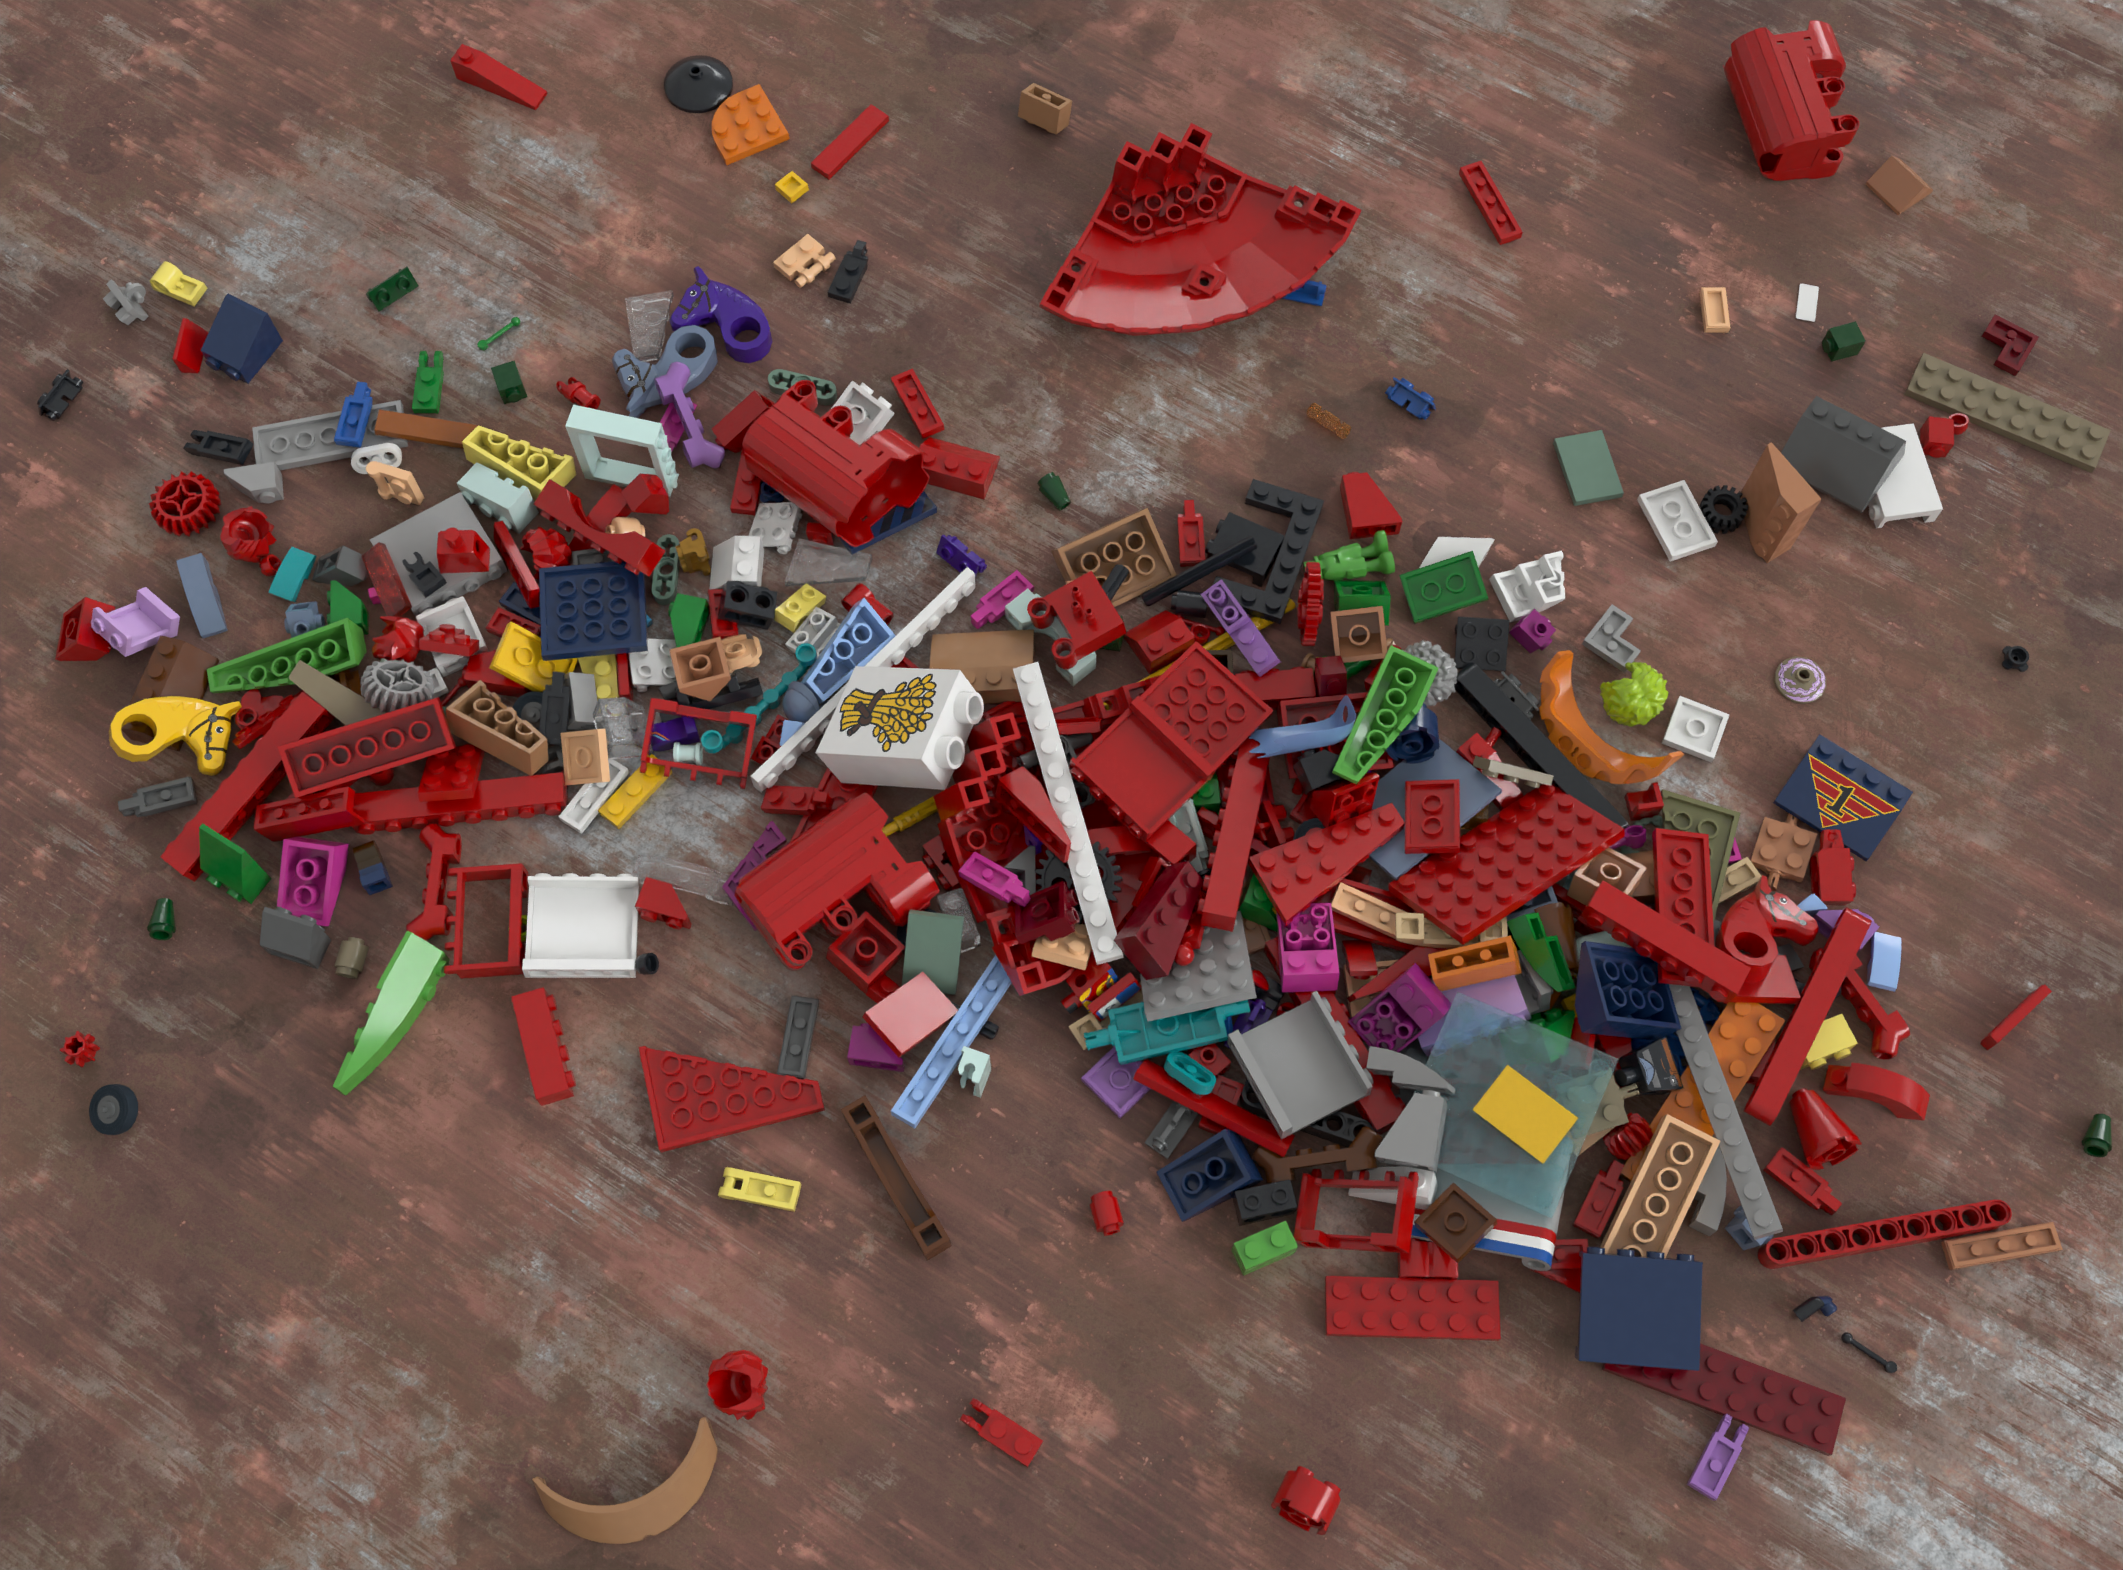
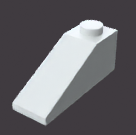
M1407 1166L1378 1167L1368 1170L1370 1174L1369 1180L1384 1181L1386 1171H1394L1395 1181H1399L1400 1176L1408 1178L1411 1171L1417 1172L1419 1180L1415 1208L1426 1210L1435 1200L1438 1183L1434 1171ZM1360 1171L1353 1172L1352 1180H1359ZM1349 1188L1348 1194L1349 1196L1396 1204L1398 1190Z

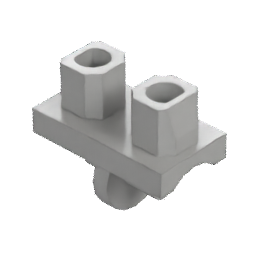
M112 279L106 284L111 291L103 300L115 310L121 305L123 306L115 314L121 322L129 325L136 318L145 321L149 317L139 304L144 302L146 289L142 284L128 282L126 287H119Z

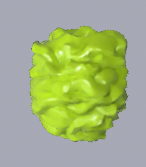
M1627 662L1625 668L1631 672V679L1623 678L1621 680H1614L1611 683L1603 682L1601 684L1600 696L1603 698V708L1607 712L1606 715L1610 716L1618 724L1630 727L1638 724L1644 726L1652 718L1660 714V711L1664 710L1663 704L1668 697V691L1665 687L1667 680H1663V675L1657 673V670L1651 668L1646 663Z

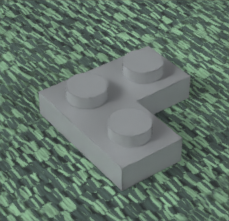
M1613 604L1582 643L1583 646L1624 673L1627 671L1625 664L1627 662L1633 663L1641 650L1621 638V635L1631 624L1633 618Z

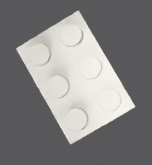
M1685 480L1639 495L1637 501L1670 562L1716 546L1718 541Z

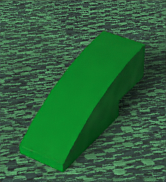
M1539 913L1525 914L1507 921L1513 938L1522 954L1544 981L1557 992L1574 989L1575 985L1557 935L1546 936Z

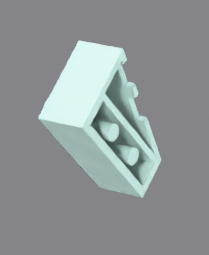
M476 462L457 482L464 499L470 505L474 503L479 506L480 511L487 517L493 516L498 521H503L508 530L513 529L520 534L539 513L528 487L522 485L519 489L512 485L514 483L512 479L507 477L503 481L498 477L499 474L496 471Z

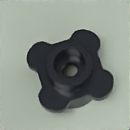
M2006 646L2002 650L2004 654L2002 666L2005 669H2018L2020 672H2025L2028 669L2029 653L2025 648L2021 646Z

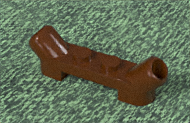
M1363 1127L1348 1148L1340 1149V1144L1323 1146V1152L1312 1153V1148L1296 1150V1156L1291 1157L1287 1155L1282 1157L1259 1145L1253 1153V1162L1265 1170L1266 1184L1289 1179L1296 1181L1295 1169L1346 1162L1347 1172L1372 1170L1378 1168L1375 1151L1383 1141V1137L1371 1128Z

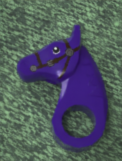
M699 266L695 267L694 273L697 281L686 289L679 305L669 319L672 330L675 332L684 326H701L716 322L720 328L729 356L743 363L761 360L770 352L772 345L770 327L762 309L741 291L729 285L709 280ZM745 330H753L759 333L758 337L750 342H739L734 339L737 334Z

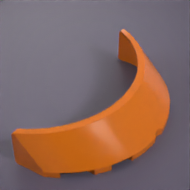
M1570 650L1557 652L1542 671L1540 683H1542L1541 706L1539 707L1541 720L1545 722L1549 733V740L1580 773L1592 779L1596 778L1611 784L1638 783L1659 776L1684 756V753L1681 751L1672 752L1667 756L1661 757L1636 756L1622 752L1603 741L1589 727L1577 706L1571 677L1574 653Z

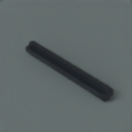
M1249 536L1142 593L1141 597L1146 606H1151L1256 550L1257 544L1254 538Z

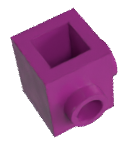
M1534 608L1525 614L1509 633L1531 654L1537 649L1543 651L1552 642L1550 637L1556 629L1551 625L1548 618L1541 615Z

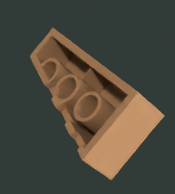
M481 680L446 708V719L452 734L532 776L548 762L547 738L527 720H521L511 706H505L501 702V698L495 692L491 693L488 691L486 684Z

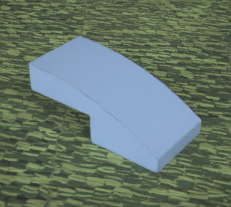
M1875 932L1870 938L1871 959L1867 964V985L1895 992L1900 972L1901 938Z

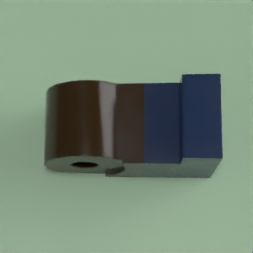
M372 840L354 847L353 854L358 864L359 878L362 887L367 893L372 895L393 887L376 842Z

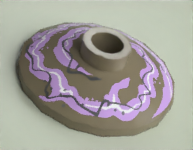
M1795 656L1779 664L1775 672V685L1786 699L1794 703L1807 704L1815 702L1823 695L1826 688V676L1816 662L1805 657ZM1799 674L1804 675L1807 679L1801 678Z

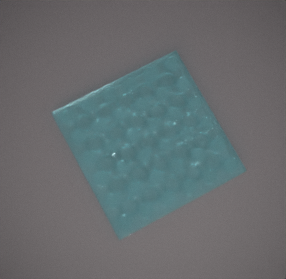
M1457 992L1426 1063L1427 1067L1435 1071L1455 1088V1095L1440 1093L1448 1107L1437 1168L1552 1219L1615 1070L1618 1058ZM1507 1065L1578 1117L1576 1123L1544 1164L1540 1163L1473 1111V1108ZM1415 1090L1413 1095L1415 1093L1422 1094L1423 1091Z

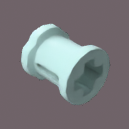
M675 742L673 762L696 763V765L701 766L703 762L702 743L680 745V742Z

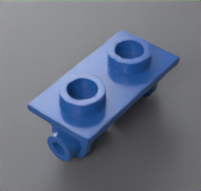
M1308 280L1301 288L1282 299L1322 306L1327 286L1322 284V281Z
M1393 377L1395 386H1389L1385 392L1388 395V399L1401 407L1405 405L1407 400L1411 403L1406 410L1418 419L1423 418L1426 420L1431 414L1429 408L1436 410L1433 403L1434 398L1424 391L1418 393L1413 390L1414 385L1406 379L1398 380Z

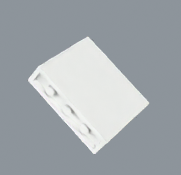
M538 873L535 876H528L529 898L526 950L522 966L525 978H636L635 961L637 958L638 911L635 904L639 896L638 877H633L631 874L606 877V875L598 873L591 874L590 877H579L573 873L563 874L562 876Z

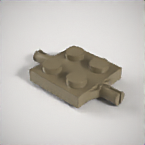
M1605 1068L1555 1084L1559 1104L1578 1117V1120L1570 1129L1573 1139L1628 1123L1629 1121L1624 1109V1099L1639 1095V1090L1628 1092L1638 1088L1636 1083L1619 1088L1615 1083L1611 1068Z

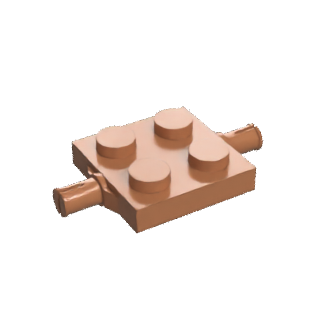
M1788 813L1786 822L1764 817L1750 859L1755 868L1769 875L1768 885L1771 887L1772 884V891L1777 890L1779 879H1791L1802 883L1817 837V833L1796 826L1798 818L1794 817L1792 819L1793 815Z

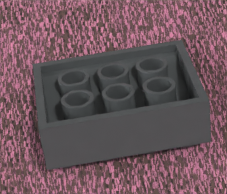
M1816 396L1801 416L1781 453L1811 487L1862 513L1904 456L1906 440Z

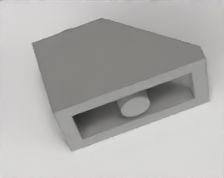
M274 461L224 469V474L231 485L257 503H273L277 500H284L282 473Z

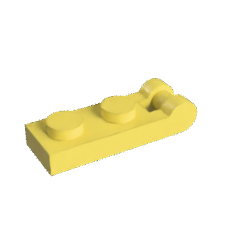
M725 1168L723 1174L725 1181L723 1187L719 1189V1197L795 1212L802 1185L801 1182L735 1168ZM736 1180L743 1181L741 1190L734 1189Z

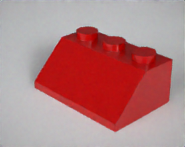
M929 437L920 444L919 448L928 454L927 456L923 455L922 467L930 476L929 485L985 500L1000 456Z

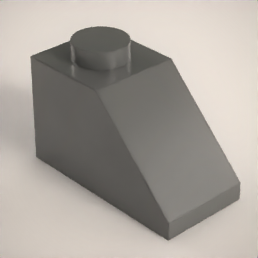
M341 546L318 559L312 580L331 584L332 580H336L343 586L352 587L367 578L370 558L350 548Z

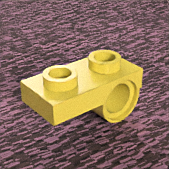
M166 261L161 264L150 279L151 286L155 291L194 307L208 289L205 283L184 275L175 265Z
M806 583L775 609L774 620L795 633L816 607L820 608L825 604L826 596Z

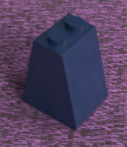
M228 293L221 304L201 348V352L206 358V364L215 371L220 369L235 381L241 380L249 384L283 340L268 313Z

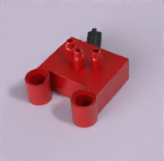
M1121 564L1115 565L1102 587L1093 572L1090 571L1045 597H1037L1029 602L1027 611L1032 624L1036 628H1048L1052 625L1056 616L1070 638H1059L1052 645L1051 650L1054 659L1060 668H1073L1078 660L1127 633L1123 620L1111 603L1112 598L1129 573L1125 566ZM1039 611H1046L1043 615L1036 616V613ZM1063 651H1070L1067 656H1059Z

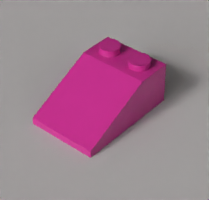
M305 837L283 839L277 907L289 910L296 917H300L302 914L310 916L317 920V925L329 926L346 872L349 844Z

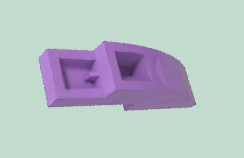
M1222 579L1201 594L1259 677L1281 662Z

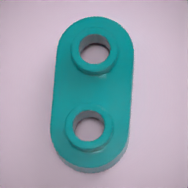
M1171 1052L1168 1054L1164 1069L1172 1078L1181 1082L1195 1094L1207 1095L1212 1092L1216 1083V1077L1211 1071L1182 1052Z

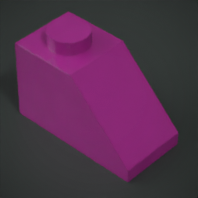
M862 1023L860 1026H853L847 1055L849 1065L904 1072L903 1059L899 1058L869 1024Z

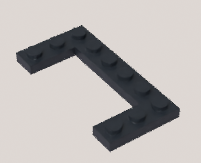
M1253 479L1245 499V504L1291 518L1266 589L1263 591L1218 576L1215 577L1213 585L1222 579L1247 614L1281 624L1319 519L1324 500Z

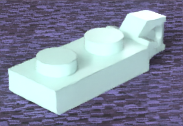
M1189 799L1169 821L1197 844L1196 857L1190 864L1199 872L1207 869L1205 857H1209L1193 800Z

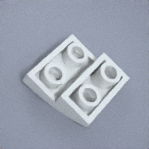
M816 607L785 645L795 653L799 645L809 643L815 647L818 658L840 626V623H838L835 616Z

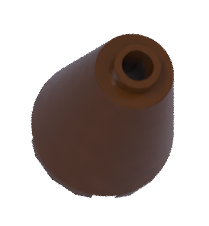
M1557 902L1534 909L1535 913H1539L1546 936L1557 935L1572 979H1575L1579 970V956L1570 905L1567 904L1565 907L1563 902Z

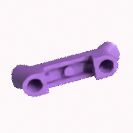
M673 362L670 364L666 375L654 378L658 394L663 405L673 402L689 438L683 441V452L690 467L694 468L704 464L717 469L721 466L724 459L725 450L723 447L703 439V426L700 420H695L693 416L694 406L690 397L686 398L683 393L691 375L690 369L683 363Z

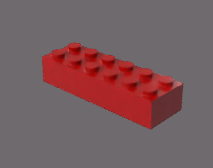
M436 697L293 741L277 748L294 796L297 798L454 749L456 745L440 698Z

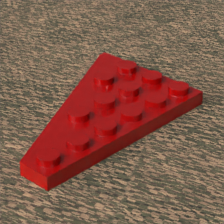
M646 1046L639 1047L660 1152L825 1110L818 1081L798 1079L790 1075L783 1076L768 1073L765 1070L739 1067L731 1063L724 1064L709 1061L706 1058L686 1054L680 1055L667 1050L650 1049Z

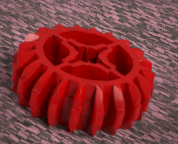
M181 471L178 477L171 474V479L168 481L162 479L163 485L161 487L155 486L157 493L150 495L152 500L149 503L152 510L151 516L160 528L169 534L174 533L178 537L183 533L190 537L192 531L200 534V528L202 527L209 529L208 522H216L214 515L220 513L218 506L221 505L218 490L214 487L211 480L206 479L202 474L196 475L192 471L188 475Z

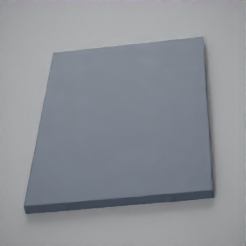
M1439 739L1440 747L1436 749L1431 759L1415 764L1406 763V759H1404L1378 781L1372 810L1393 803L1405 822V781L1459 779L1461 827L1500 795L1502 789ZM1404 825L1402 831L1385 845L1373 851L1369 858L1397 881L1428 854H1405Z

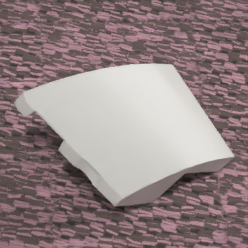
M1438 537L1419 568L1473 551L1479 568L1495 539Z
M1562 551L1545 554L1539 560L1519 564L1514 570L1496 573L1489 578L1510 623L1520 620L1534 608L1541 612L1565 599V588L1563 586L1564 572H1561Z

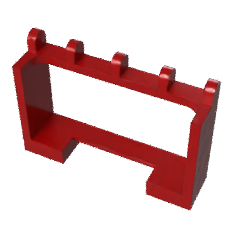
M651 698L641 754L640 773H646L647 764L665 766L664 777H669L671 768L691 771L690 781H696L697 772L718 775L716 785L721 786L723 776L741 778L740 789H745L757 715L737 711L727 713L678 705V702ZM656 712L749 727L742 772L648 757Z
M522 863L448 869V876L457 877V890L447 892V899H456L455 916L446 917L447 925H455L454 942L445 943V950L454 951L453 965L444 966L445 974H457L461 979L524 974L522 966L526 947L521 942L522 898H528L529 872ZM511 879L508 961L462 965L465 882Z
M1313 1169L1311 1175L1303 1173L1294 1230L1295 1241L1306 1248L1409 1253L1419 1180L1418 1173L1411 1171L1408 1178L1400 1176L1399 1181H1395L1394 1171H1386L1384 1181L1369 1180L1370 1174L1368 1170L1360 1171L1359 1180L1344 1179V1171L1342 1169L1335 1170L1333 1179H1322L1321 1169ZM1320 1187L1398 1190L1393 1233H1371V1236L1326 1234L1320 1230H1314Z

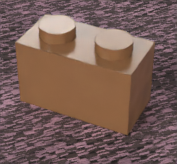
M1033 83L1021 92L1018 117L1030 124L1046 129L1049 133L1058 134L1069 125L1072 100Z

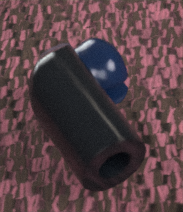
M1815 1296L1808 1298L1793 1309V1312L1803 1322L1818 1310H1821L1828 1317L1837 1311V1306L1829 1296Z

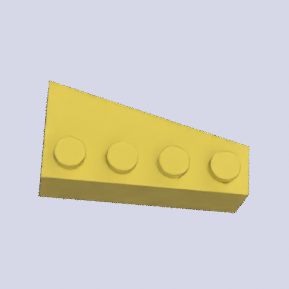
M479 425L462 441L466 460L473 464L478 462L496 471L499 474L498 477L503 481L507 477L514 481L512 485L519 489L522 485L528 487L534 501H536L549 479L565 487L576 476L572 456L566 454L560 456L554 454V451L544 447L542 450L530 446V442L524 440L515 441L509 439L506 434Z

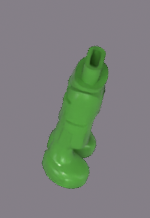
M1384 530L1377 531L1374 534L1372 544L1361 548L1360 544L1353 543L1342 546L1337 550L1326 552L1318 557L1314 556L1312 561H1307L1319 562L1321 579L1323 581L1324 579L1336 581L1344 578L1366 577L1367 572L1373 571L1383 574L1395 572L1393 554L1391 551H1388V541ZM1377 558L1374 560L1365 561V559ZM1303 562L1304 572L1307 562Z

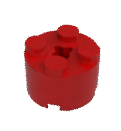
M1298 1466L1296 1471H1287L1271 1507L1275 1509L1278 1506L1281 1509L1279 1515L1291 1524L1308 1532L1310 1527L1318 1529L1316 1534L1325 1535L1340 1504L1341 1498L1339 1493L1341 1489L1331 1482L1325 1481L1323 1483L1313 1477L1314 1473L1305 1467Z

